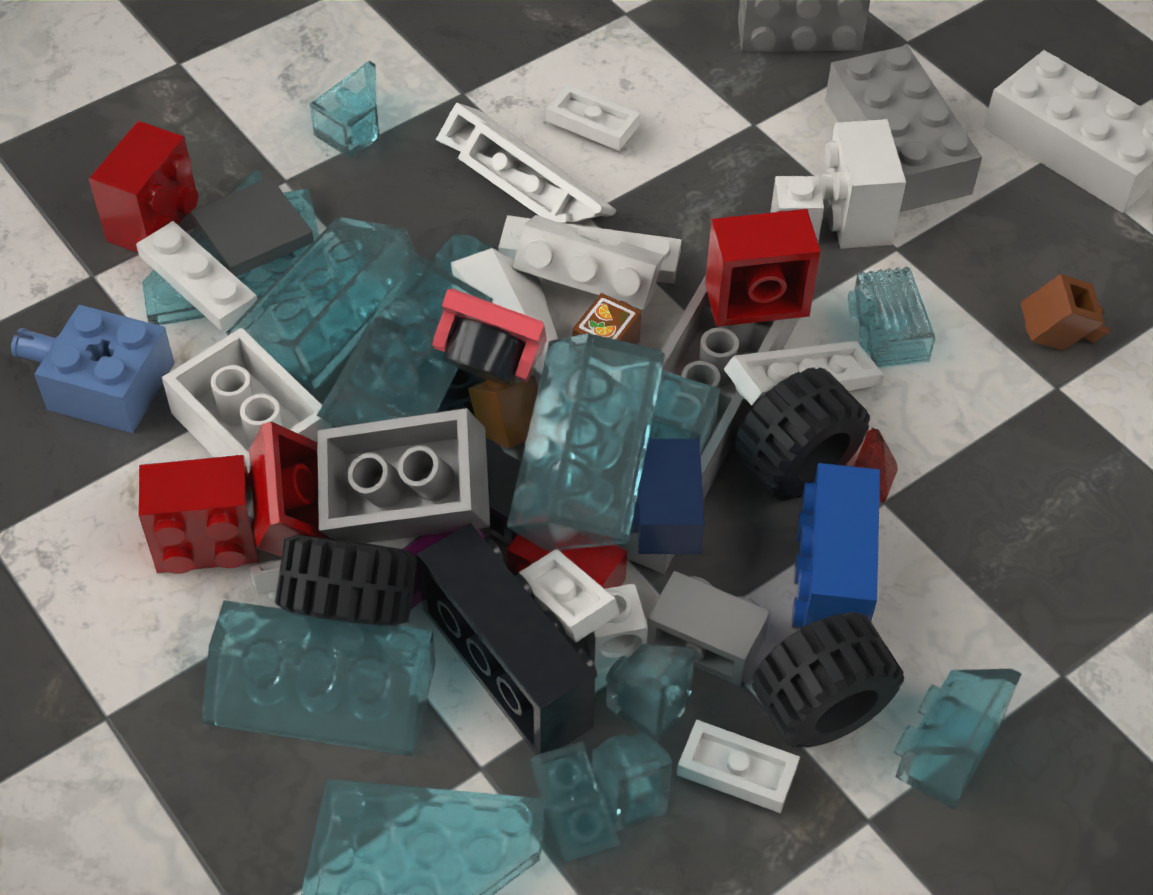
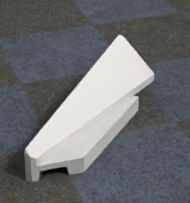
M456 102L436 138L439 142L460 151L458 159L540 217L560 223L573 224L599 216H613L616 212L615 208L480 110Z

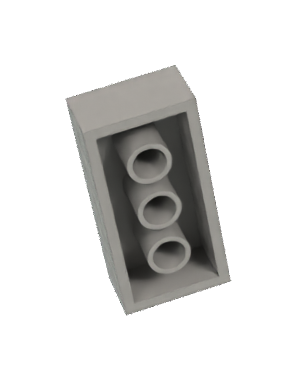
M908 45L831 63L825 101L838 122L888 119L906 180L900 212L973 194L982 156Z

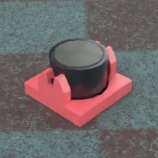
M448 289L441 305L444 311L432 343L434 349L444 352L443 360L468 373L503 385L512 386L515 376L517 380L528 383L537 359L542 355L547 342L543 321L456 289Z

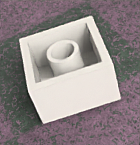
M888 119L836 122L832 141H827L825 144L827 173H821L820 175L823 200L828 199L829 229L830 231H836L841 249L893 245L906 180Z

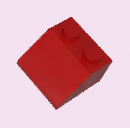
M272 421L262 424L249 449L250 471L248 473V482L252 491L254 513L252 533L256 540L257 549L282 557L285 538L295 535L329 538L319 531L318 448L316 441Z

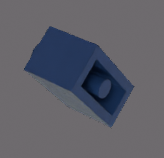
M637 439L636 459H626V490H636V502H628L627 530L628 533L638 534V554H701L705 521L700 439Z

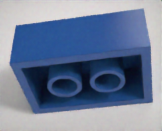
M818 463L814 483L805 482L802 512H799L796 542H800V553H797L794 571V584H798L797 597H794L792 628L801 629L826 617L849 612H858L859 615L864 614L872 621L877 603L880 469Z

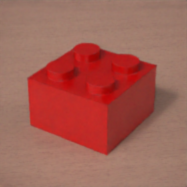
M137 121L89 177L106 241L138 253L136 243L172 221L179 225L184 217L190 214L191 210L195 209L198 202V191L194 182L191 159L188 155L185 137L141 121Z
M808 209L712 219L705 286L716 327L810 317L821 250Z
M244 455L139 465L138 516L157 573L170 572L182 574L194 569L213 567L237 568L243 564L259 563V550L256 548V540L252 533V520L254 518L252 491L248 482V470Z

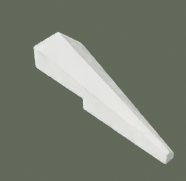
M493 248L451 262L454 288L456 290L543 321L547 342L542 355L537 359L531 375L535 376L539 394L565 421L580 416L579 404L539 277L513 269L514 260Z

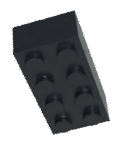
M469 523L417 553L423 611L540 761L544 760L591 730L594 725V704H596L595 678L597 677V670L593 661L584 650H575L567 641L563 626L556 615L550 610L544 612L534 600L533 591L527 580L520 573L513 575L504 564L503 555L494 540L490 537L483 538L475 527Z

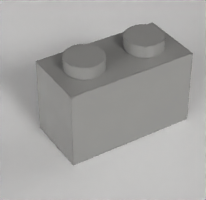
M674 570L647 618L646 646L741 687L765 640L770 611L760 607L758 603L744 596L736 597L713 587L708 581L700 577H689Z

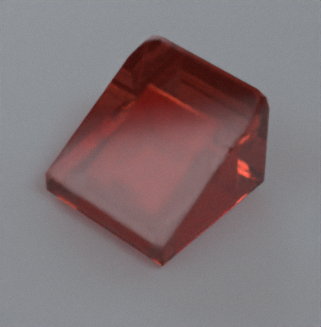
M872 427L867 432L854 467L880 469L879 502L884 503L897 474L898 466L879 429Z

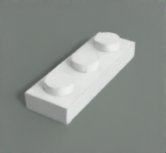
M174 221L136 243L139 256L221 332L259 308L257 295Z

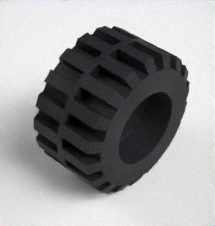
M807 368L802 372L790 375L778 383L750 410L737 433L738 438L735 441L736 453L777 498L787 500L803 496L805 482L814 483L818 463L845 466L851 460L868 432L870 415L858 400L825 368Z
M304 535L285 538L275 604L287 612L310 617L359 624L397 626L409 622L418 557L408 550Z
M849 612L813 622L783 640L759 664V668L754 672L752 678L754 681L752 688L787 745H791L792 748H808L844 737L872 720L898 693L899 687L904 681V672L869 618L864 614L859 615L858 612Z

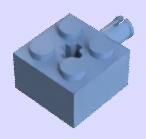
M83 305L77 306L67 324L56 338L20 328L17 333L24 338L14 335L11 343V352L14 357L41 363L34 376L48 411L133 434L163 384L161 377L169 373L175 364L164 326Z

